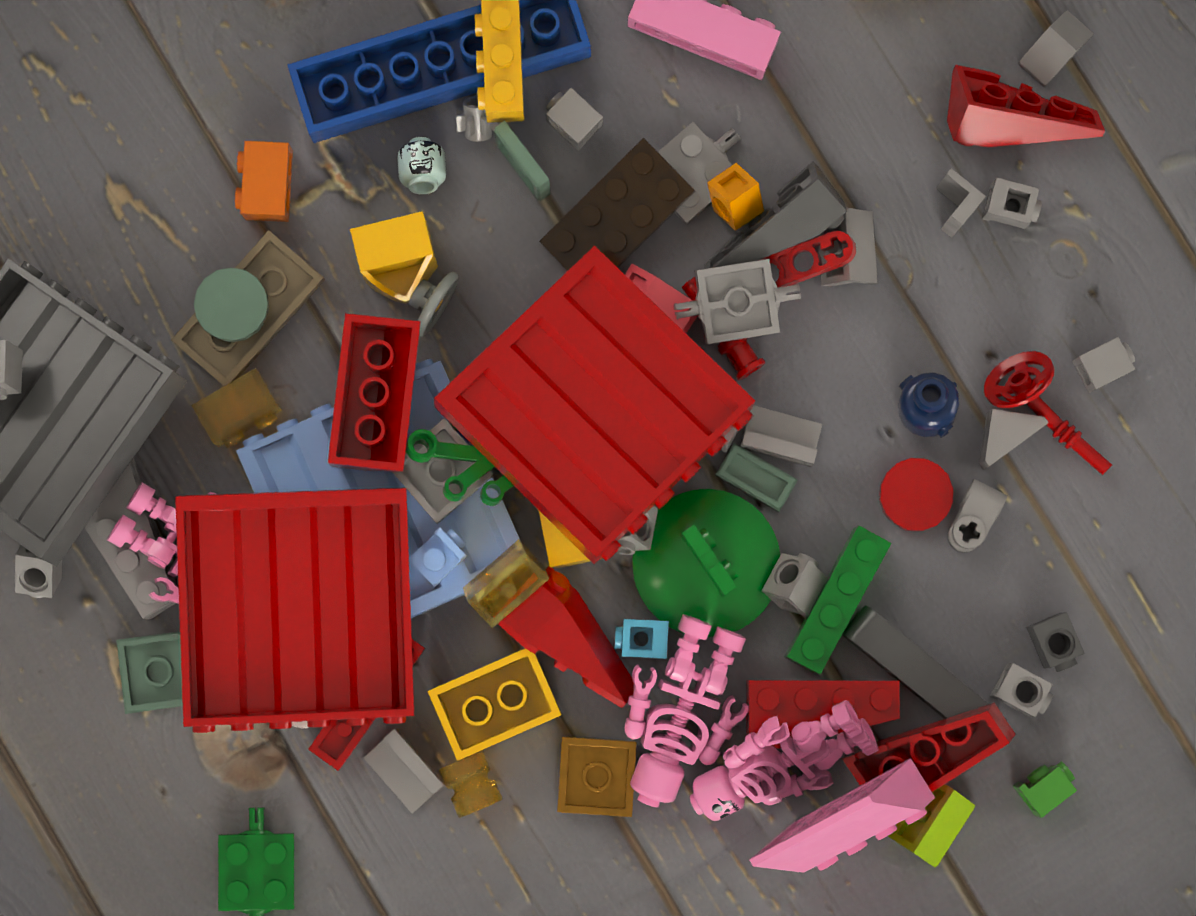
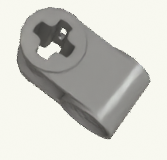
M973 479L949 529L948 541L956 551L963 553L970 552L980 546L1000 514L1008 495ZM966 526L972 528L971 535L975 537V539L971 538L968 542L962 540L963 533L959 531L963 530Z

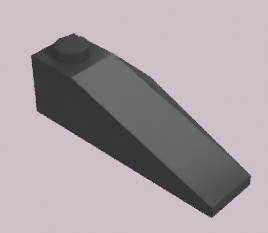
M813 161L777 193L779 199L772 208H766L764 212L751 221L748 226L750 230L746 234L742 231L735 234L704 265V268L757 261L816 237L824 230L830 232L844 220L845 216L843 214L847 212L845 203Z

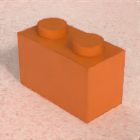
M244 141V151H239L237 156L238 173H243L242 188L237 187L235 191V208L240 209V214L245 220L289 222L293 150L289 143Z

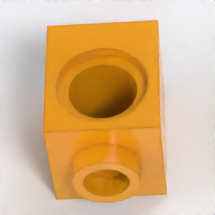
M737 163L707 182L713 211L735 231L764 212L759 183Z

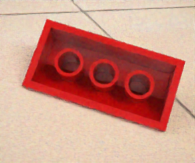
M345 313L328 454V464L330 466L364 471L404 472L421 321Z

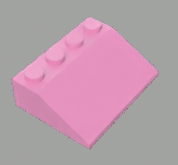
M910 758L794 821L749 861L753 867L804 873L817 866L819 871H822L839 860L838 854L846 851L848 856L863 849L868 845L866 840L875 835L877 840H881L897 830L895 824L905 820L909 825L927 814L925 807L935 797Z

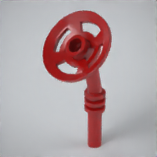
M1027 351L1015 354L999 363L990 372L984 384V394L987 400L999 408H1014L1026 404L1037 416L1046 418L1049 422L1047 426L1053 431L1052 436L1054 438L1059 437V443L1065 442L1066 449L1072 448L1103 476L1112 464L1081 437V431L1075 432L1076 427L1074 425L1069 427V421H1063L1039 397L1047 389L1054 377V365L1051 359L1044 353ZM1036 364L1045 369L1040 372L1037 368L1028 367V365ZM1015 369L1016 372L1009 376L1005 386L998 385L1006 374ZM1030 375H1034L1036 377L1032 380ZM1003 396V398L1009 402L1002 401L997 397Z

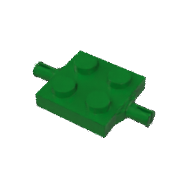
M256 807L248 808L249 830L239 834L218 835V911H240L249 914V916H264V914L273 910L294 909V833H274L264 830L265 807L257 808L258 822H256Z

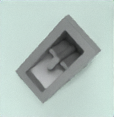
M1067 10L1049 26L1018 64L1045 87L1087 43L1094 33Z
M991 409L986 413L979 464L983 469H986L1049 422L1042 416Z

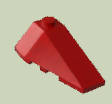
M955 65L953 69L947 123L953 141L961 145L998 147L1103 137L1105 129L1097 110L1059 96H1052L1050 100L1042 98L1039 94L1032 91L1033 87L1021 83L1019 89L999 82L1001 75L990 71Z
M550 566L528 586L497 620L496 623L525 649L533 654L541 650L555 659L554 667L562 672L570 669L582 676L585 686L620 708L625 706L629 696H633L634 683L631 675L579 592L569 583L566 576L550 568Z

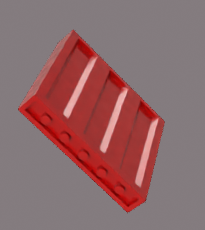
M593 246L434 397V407L562 534L595 564L601 557L608 561L621 548L622 545L618 541L628 531L632 535L638 532L649 520L645 514L654 505L659 509L662 508L675 494L671 488L681 479L687 483L701 469L698 462L707 453L711 457L716 455L728 442L724 436L733 427L740 431L752 419L754 415L750 411L756 400L596 246Z
M407 488L175 496L183 727H192V732L194 733L214 732L215 725H231V731L253 730L254 724L269 723V729L292 728V722L307 721V727L330 726V720L345 719L346 725L357 726L368 724V718H383V723L399 724L405 723L407 716H414Z

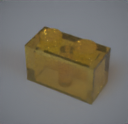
M256 368L191 405L213 444L218 447L224 444L226 448L242 441L245 438L243 433L254 426L262 429L278 419L275 414L282 411L261 372Z
M518 539L465 585L463 590L467 602L493 628L550 578L544 565Z

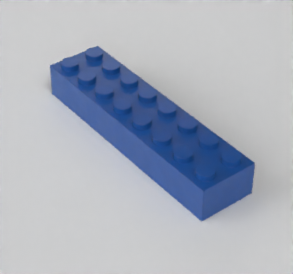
M520 0L523 78L591 57L590 41L576 0ZM481 5L287 64L304 121L313 143L477 93V87H484V73H477L476 51L483 50V37H476L475 14H482Z

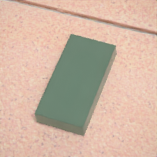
M735 443L715 475L777 512H780L798 481L796 478Z

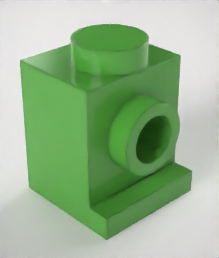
M1062 761L1055 766L1051 765L1049 768L1044 764L1035 769L1027 776L1030 781L1028 784L1017 782L1013 785V788L1032 813L1040 818L1044 817L1077 791L1071 783L1075 780V777Z

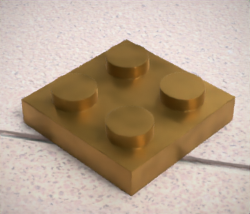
M562 737L557 812L632 817L634 790L630 782L635 771L637 741Z

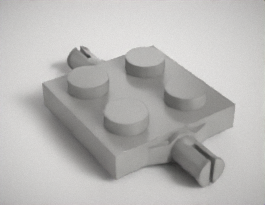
M692 122L658 151L696 191L674 212L685 225L689 224L712 204L707 182L732 166L725 152L741 140L738 133L735 134L733 128H730L729 131L715 142Z
M769 259L694 270L697 285L696 301L674 303V310L689 308L687 311L675 312L676 319L698 315L703 325L705 344L780 333L778 320L780 302L800 300L801 293L786 295L788 292L800 291V286L796 284L777 288L772 278Z

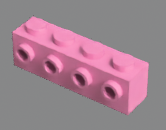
M635 0L628 16V27L759 80L763 79L781 31L775 29L773 23L761 18H755L753 21L741 16V11L735 7L725 4L718 7L708 3V0Z

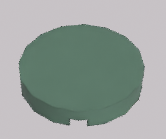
M230 267L216 270L204 278L196 290L194 308L197 320L207 333L223 341L237 342L247 340L259 332L268 314L269 300L267 291L257 277L246 270Z

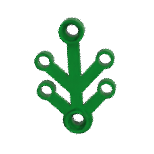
M426 429L414 431L407 441L406 452L415 462L424 463L431 460L432 457L475 462L460 475L452 476L446 480L443 494L446 499L453 502L461 500L468 487L495 467L474 446L438 442L435 435ZM422 444L427 448V452L420 454L416 452L414 446ZM503 475L497 481L486 482L481 489L480 498L488 506L498 505L504 493L514 485ZM449 485H459L461 492L458 494L452 493L449 490ZM489 488L495 489L499 497L490 498L486 494V490Z

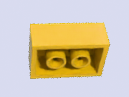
M527 649L520 650L428 691L457 761L562 715L536 654Z

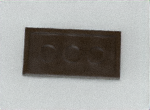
M642 138L539 242L567 271L593 246H596L619 268L696 191L645 138Z

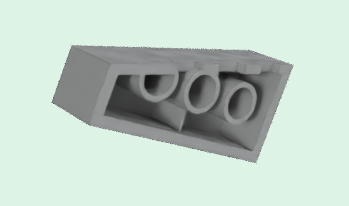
M133 457L84 528L141 617L151 620L176 604L169 601L159 602L148 595L152 592H155L158 596H164L166 593L171 594V592L166 591L167 588L163 583H155L154 579L159 577L167 578L177 586L175 577L167 574L171 568L170 563L166 565L165 569L159 568L147 560L148 556L140 550L134 552L129 549L130 544L127 542L119 548L107 541L113 527L122 515L136 522L134 530L139 532L142 529L148 533L146 537L155 541L160 537L156 521L148 516L150 512L144 510L139 516L126 509L134 492L141 484L137 471L138 468Z

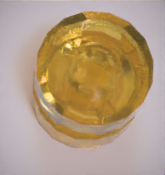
M483 751L439 769L446 788L452 789L455 792L451 800L459 818L503 800L496 781L487 777L491 769Z

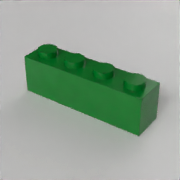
M859 525L853 529L828 575V580L810 614L805 617L784 656L786 659L815 675L822 673L892 543Z

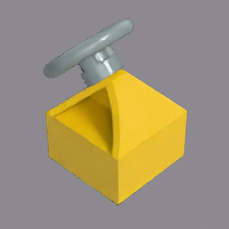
M423 211L350 229L359 269L366 283L384 297L404 304L409 303L410 306L417 310L421 309L422 312L418 318V321H421L419 337L427 335L450 302L458 285L459 276L456 272H449L437 287L428 282V279L437 269L438 265Z

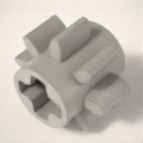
M478 96L465 99L463 101V108H456L457 132L465 131V137L470 141L479 142L490 139L492 137V130H495L494 128L499 125V122L487 123L485 110H478Z

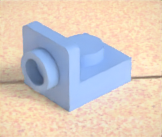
M439 527L434 532L435 534L409 558V561L434 587L467 557L462 551L467 544L452 528L445 533Z

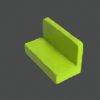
M946 784L932 792L935 798L925 807L927 811L925 816L909 825L905 820L895 824L897 830L888 835L889 838L933 867L938 866L975 808L972 802Z

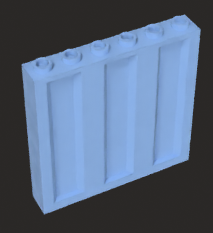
M427 359L416 364L408 438L411 433L419 429L430 431L445 418L434 407V397L450 383L441 360L433 363L432 359ZM330 403L310 412L312 417L298 423L297 418L278 425L276 427L278 432L264 438L263 433L254 435L242 442L244 447L236 450L254 493L402 488L405 486L392 472L336 468L328 464L334 407L332 408ZM457 431V433L463 438V440L468 445L473 446L459 431ZM484 485L438 524L407 490L409 558L435 534L434 532L439 527L445 533L452 528L467 544L462 549L467 557L435 587L409 561L411 619L531 566L503 500L495 506H488L482 502L480 492ZM489 488L486 490V494L490 498L499 497L495 489Z

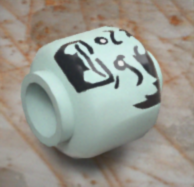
M416 137L399 150L397 157L399 180L412 193H432L445 181V152L439 144L432 142L426 137Z

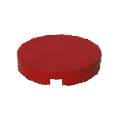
M909 458L896 463L885 474L880 484L879 502L884 515L898 527L906 531H924L937 526L947 517L953 504V486L949 475L938 464L925 458Z

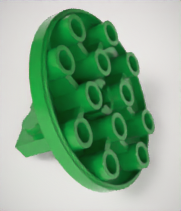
M691 490L672 497L662 508H658L651 549L635 551L633 554L632 569L634 581L644 604L659 621H669L668 627L685 634L678 630L680 620L683 614L709 623L711 629L708 637H713L717 626L735 632L749 625L765 610L771 599L762 592V589L780 557V549L769 522L755 506L745 499L722 490Z

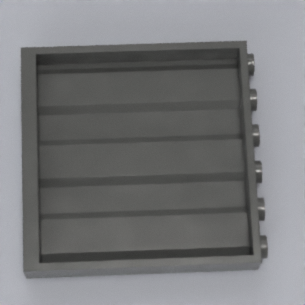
M8 259L0 269V340H8L22 349L23 359L21 393L8 394L6 399L0 400V530L40 559L58 566L187 380L176 373L180 366L163 354H160L158 359L149 355L148 353L152 347L135 335L130 340L124 338L121 335L124 328L107 316H105L102 322L95 318L94 314L97 310L79 297L75 303L67 299L66 297L70 291L52 279L48 285L39 280L43 273L26 261L20 267Z

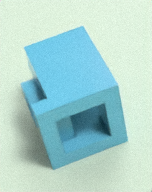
M623 619V627L616 626L615 649H622L621 657L667 659L669 621ZM644 632L648 636V642L645 646L635 644L634 635L636 633Z

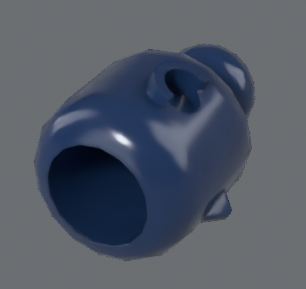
M933 372L923 373L914 378L910 375L899 385L902 390L898 403L901 421L913 434L922 437H934L937 435L940 438L944 437L953 427L952 424L959 407L957 384L946 376Z

